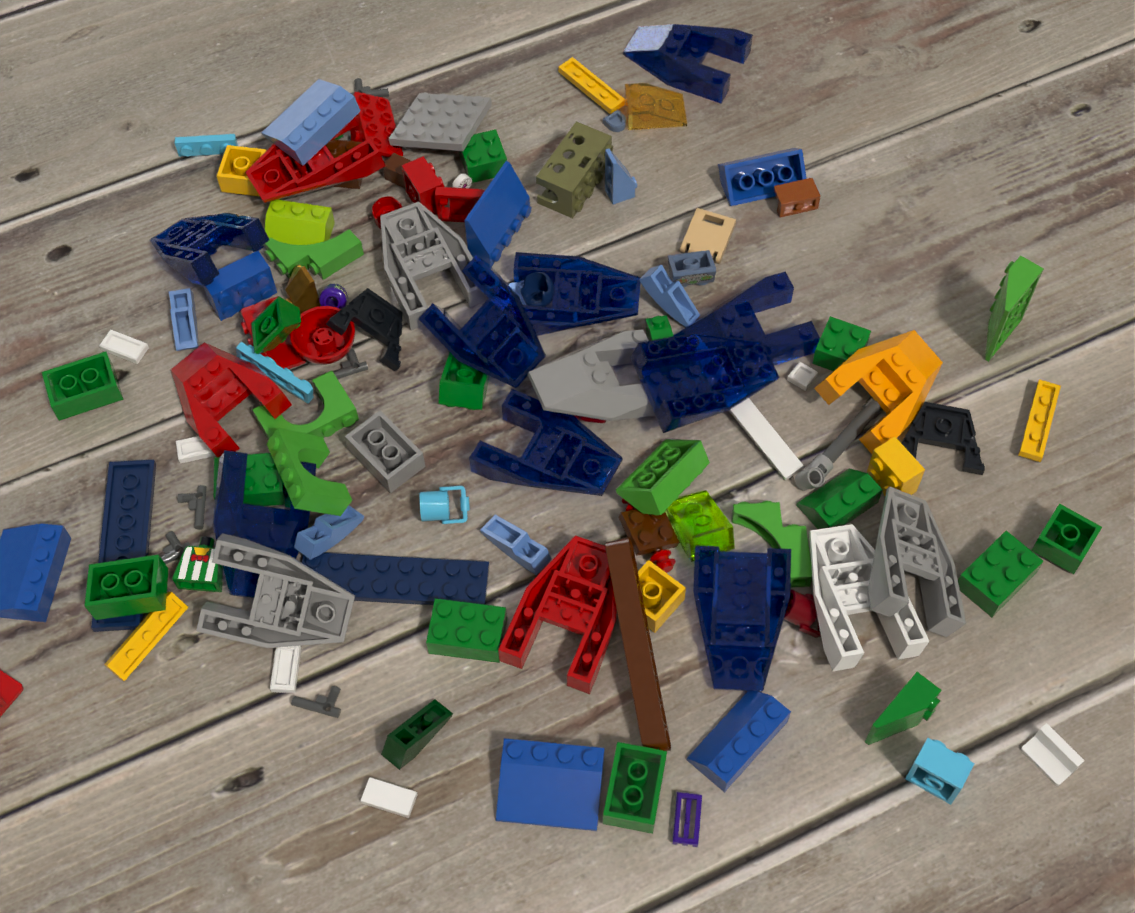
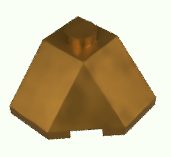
M299 264L296 265L285 289L287 295L285 300L299 307L301 315L311 308L320 306L315 282L306 267Z

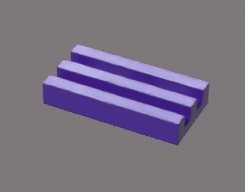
M677 792L673 845L683 844L682 846L693 845V847H698L702 795ZM686 799L684 833L682 838L678 837L681 800ZM696 800L694 836L691 839L688 838L691 801Z

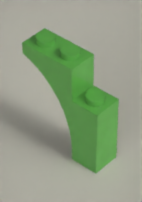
M350 229L330 240L309 245H292L272 238L264 241L266 251H264L265 256L270 262L274 261L278 271L282 275L285 274L289 279L294 267L299 264L305 266L307 270L310 268L314 275L318 274L324 280L364 255L361 241Z
M763 501L761 503L740 502L733 504L732 523L754 531L773 548L784 570L786 588L810 587L812 567L806 526L792 524L783 527L780 502Z

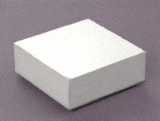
M799 361L788 375L787 381L806 391L817 377L818 372Z

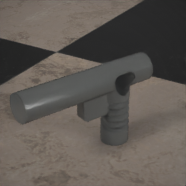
M356 78L354 80L355 92L377 97L389 96L388 88L371 90L370 86H362V79Z
M350 349L347 354L349 361L343 362V369L333 371L337 379L368 370L366 361L359 363L355 350Z
M204 485L197 487V493L178 494L177 496L178 503L189 502V510H196L194 528L197 530H201L204 527L207 487Z
M170 531L166 534L170 545L163 548L165 555L161 559L165 564H168L181 557L185 548L191 545L189 542L182 545L175 533Z
M332 686L328 697L318 695L316 702L294 696L291 705L339 718L341 709L334 706L341 689ZM331 707V711H325V709Z

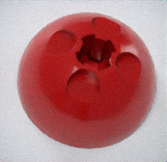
M318 306L301 314L300 326L290 333V340L295 351L303 359L313 364L327 365L341 360L348 354L355 339L354 323L350 321L343 335L325 325L341 309L332 306Z

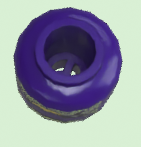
M329 284L320 294V306H332L342 309L348 303V292L339 284Z

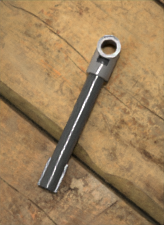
M872 396L862 406L863 409L822 454H818L804 470L796 474L795 483L800 490L805 491L822 486L825 477L833 469V463L870 421L883 411L879 403Z

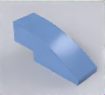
M662 264L650 268L639 279L655 302L686 328L690 327L700 316L679 280L672 282Z
M187 288L169 291L170 313L176 351L198 348L197 318L192 290Z
M348 506L341 516L324 514L317 517L314 526L297 533L294 548L311 560L344 539L363 521L364 516L351 506Z
M496 514L480 529L481 533L502 552L535 575L551 560L546 547L530 539L527 532Z

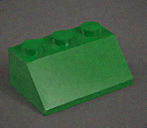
M849 468L799 501L796 506L817 529L844 526L879 503L883 489L868 473Z

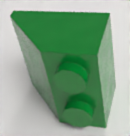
M278 296L251 323L254 353L261 354L273 350L280 343H283L287 336L300 326V308Z

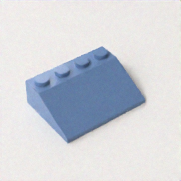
M318 79L261 133L304 166L361 110L351 93L339 85Z

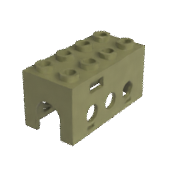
M576 121L536 176V184L546 187L543 194L537 196V203L573 219L575 214L582 210L585 200L591 197L596 184H600L605 173V150L610 149L613 151L612 136ZM571 151L572 153L568 159L563 156L565 152ZM583 163L585 167L582 168L579 165ZM561 165L562 167L558 173L553 171L555 166Z

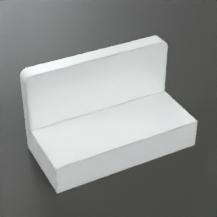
M1047 723L1021 748V751L1055 786H1059L1084 762Z

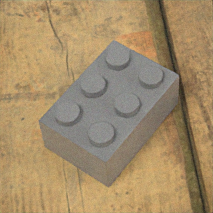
M381 410L345 436L348 450L390 493L426 467L423 453Z

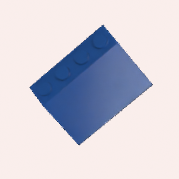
M506 161L465 219L468 250L475 262L489 268L499 261L503 249L509 246L512 236L520 230L522 221L530 215L532 209L530 197L510 162Z
M40 523L3 530L0 538V618L38 622L47 621L71 541V537L64 526Z
M504 738L496 821L597 831L604 748Z

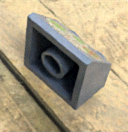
M710 250L668 255L669 277L672 282L679 280L683 288L688 285H706L709 282H714L716 267Z

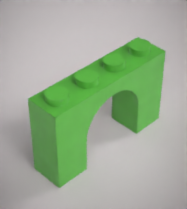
M332 370L312 380L315 391L324 404V410L311 423L304 425L292 424L285 420L282 415L274 419L262 405L252 409L256 421L267 440H269L277 428L323 438L330 437L336 431L349 427L359 420L354 404Z
M277 428L269 438L267 446L294 508L341 516L352 501L346 485L317 478L302 466L319 468L330 453L323 437Z

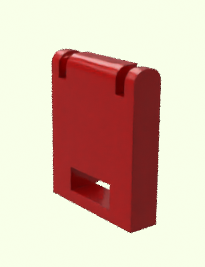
M436 187L435 200L438 218L446 222L465 223L466 217L485 191L483 189ZM449 199L450 207H443V205H448Z

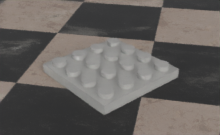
M419 93L389 137V143L391 146L464 151L492 105L491 98Z

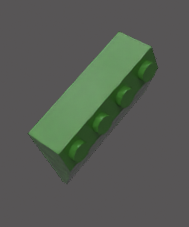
M1021 255L1015 262L1011 261L1004 272L1006 275L999 284L1001 288L994 297L996 301L989 310L992 314L988 323L985 360L988 362L1022 321L1044 268Z

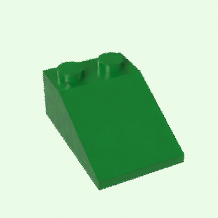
M450 349L440 379L438 404L448 407L456 406L470 410H482L487 393L493 354Z
M916 672L874 722L865 743L867 745L873 744L918 726L923 719L928 721L941 702L938 696L942 690L919 672Z

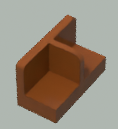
M813 178L774 186V192L778 199L777 214L779 218L816 210L819 207L821 196Z

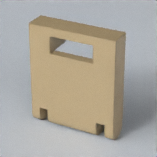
M697 208L682 242L680 252L685 253L688 245H690L688 253L710 250L712 258L714 253L717 254L715 263L720 264L735 228L736 219ZM705 220H709V221H712V222H715V223H719V224H722L723 226H719V225H715V224H712V223H709V222H705Z

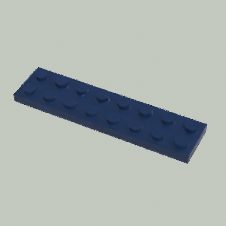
M154 459L109 462L98 563L148 556L156 475V462ZM143 613L95 620L92 616L91 629L93 632L135 630L142 622Z
M322 553L310 560L303 555L302 563L354 594V601L434 605L435 599L486 605L489 576L488 561Z

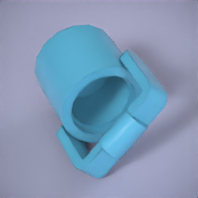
M464 486L439 487L440 491L420 492L422 522L442 520V524H451L467 521V511L470 510L469 496H466ZM461 489L460 507L463 518L450 519L448 490Z

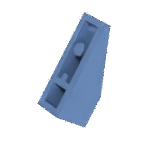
M606 149L605 192L612 204L634 198L635 188H637L635 177H631L627 168L610 149Z

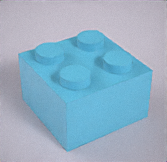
M927 738L905 779L951 805L964 786L975 763L971 762L966 755L949 750L941 741Z

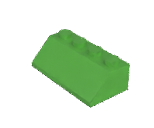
M665 439L616 489L617 494L642 514H653L656 516L663 514L710 463L702 441Z

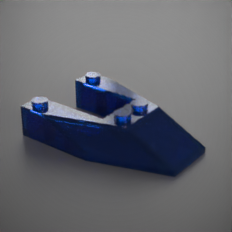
M680 24L639 26L624 49L623 55L668 86L722 104L729 91L731 74L703 65L702 62L706 55L711 53L744 64L751 52L753 35L731 28Z
M222 213L182 218L151 238L150 242L162 260L190 282L206 286L211 284L214 278L220 274L210 257L217 252L219 247L224 245L256 252L261 250L270 239L259 218Z
M516 252L513 268L514 282L524 280L527 275L533 272H544L554 283L552 307L509 304L506 320L507 336L531 338L638 315L641 285L639 279L641 277L580 256Z
M476 255L462 272L489 299L462 328L444 309L434 303L422 314L419 320L458 361L517 388L526 379L529 371L534 370L546 357V354L519 296L486 261Z
M786 271L763 278L673 335L685 366H691L696 370L680 351L679 345L695 334L700 337L726 371H758L815 353L820 336L812 321L765 335L755 313L791 303L794 286Z
M511 389L501 405L503 420L535 434L520 458L480 440L469 457L471 472L493 481L603 496L623 458L575 416L543 410L538 399Z
M224 450L219 459L213 516L216 541L223 533L250 540L296 559L299 553L294 548L297 533L308 528L310 511L295 509L287 490L284 509L243 504L248 453ZM300 461L309 473L316 476V464ZM223 565L229 594L231 596L254 598L260 574Z

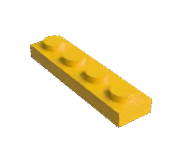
M573 57L558 67V72L609 114L625 106V99Z
M1038 380L1018 456L1041 462L1061 385Z
M168 591L166 610L150 612L104 665L120 680L125 681L188 609V606L173 592Z

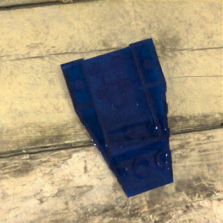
M695 546L693 593L714 689L763 692L790 599L791 549L767 548V553L724 552L719 550V546Z

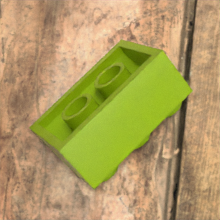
M285 200L271 201L266 213L264 241L272 238L292 245H309L327 241L330 239L335 224L332 208Z

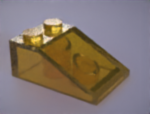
M647 83L625 84V108L628 130L687 126L683 94Z

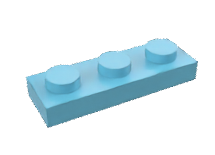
M235 134L175 137V146L179 157L224 154L227 145L239 146Z

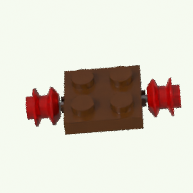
M622 498V503L628 505L626 511L621 512L618 518L627 537H630L636 556L653 552L654 554L651 556L650 561L654 564L656 563V566L664 572H670L676 561L675 559H669L671 551L666 549L675 548L680 542L666 513L664 512L657 516L642 514Z

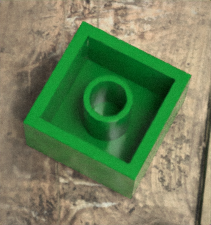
M496 129L474 134L464 151H459L465 173L472 179V183L494 178L507 161Z
M830 316L815 349L812 364L834 371L858 349L867 347L871 330Z
M1059 503L1031 551L1074 574L1098 536L1102 526Z

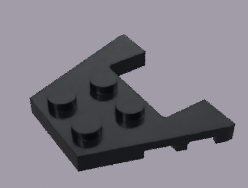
M369 288L364 290L326 322L325 325L343 335L350 321H352L386 345L380 358L381 363L395 372L400 368L399 352L401 351V346L399 345V340L402 335L403 313Z
M924 402L905 435L902 445L915 459L918 443L964 451L963 472L983 475L985 471L984 463H982L980 457V447L977 446L975 438L976 432L970 410Z

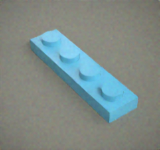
M240 342L236 347L237 357L255 364L276 384L307 404L314 398L312 385L308 381L295 377L292 371L287 368H281L272 358L254 353L252 345L247 346Z

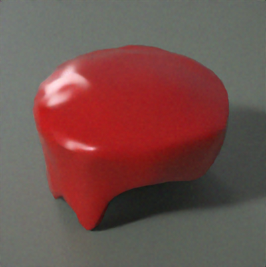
M381 197L372 206L375 224L380 229L381 215L402 208L401 203L394 197Z

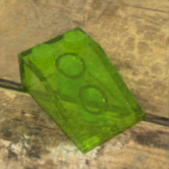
M706 490L680 497L673 501L666 509L682 549L691 562L735 549L733 526Z

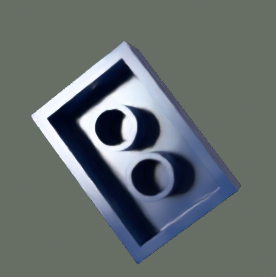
M259 251L251 253L200 278L209 303L220 321L232 317L240 312L241 309L270 298L277 293L270 267Z

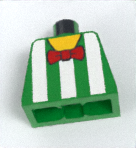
M201 537L199 547L187 546L173 575V581L178 589L222 592L223 565L212 563L215 550L213 548L215 542L213 538Z

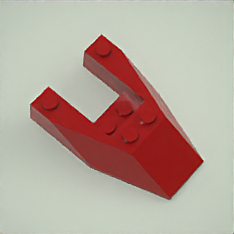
M355 117L331 140L358 126ZM371 138L335 159L325 145L304 166L273 144L245 173L265 203L364 178L386 165L379 150Z
M205 342L171 369L186 422L217 457L232 456L240 449L220 426L218 421L250 394L261 403L274 419L292 406L282 390L255 364Z
M575 535L526 587L499 647V659L501 662L522 669L543 621L583 636L567 673V686L587 694L591 693L616 624L617 614L606 547L604 545Z

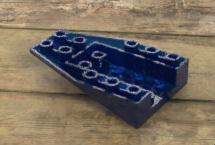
M692 333L638 343L630 357L663 433L729 411L780 378L761 340Z

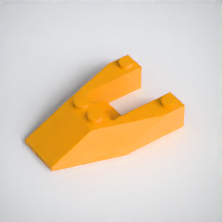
M912 330L858 349L814 389L830 405L859 381L873 399L879 403L880 407L887 414L859 438L860 442L872 454L873 450L893 437L897 438L916 418L943 362L918 333Z

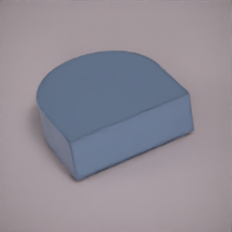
M616 110L603 118V124L610 131L621 132L626 128V117L619 110Z

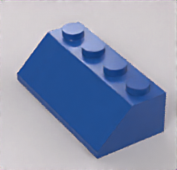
M791 148L718 164L721 185L730 206L775 197L774 186L807 179L803 151L800 148Z
M749 689L686 760L725 793L786 725L791 711L773 696Z

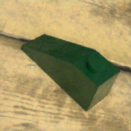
M434 699L387 735L381 755L400 770L421 752L449 721L453 713Z

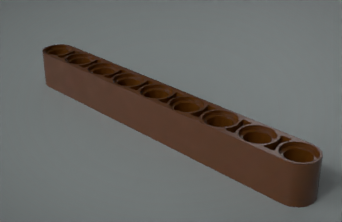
M630 537L606 542L607 559L642 746L671 751L670 736L633 544Z

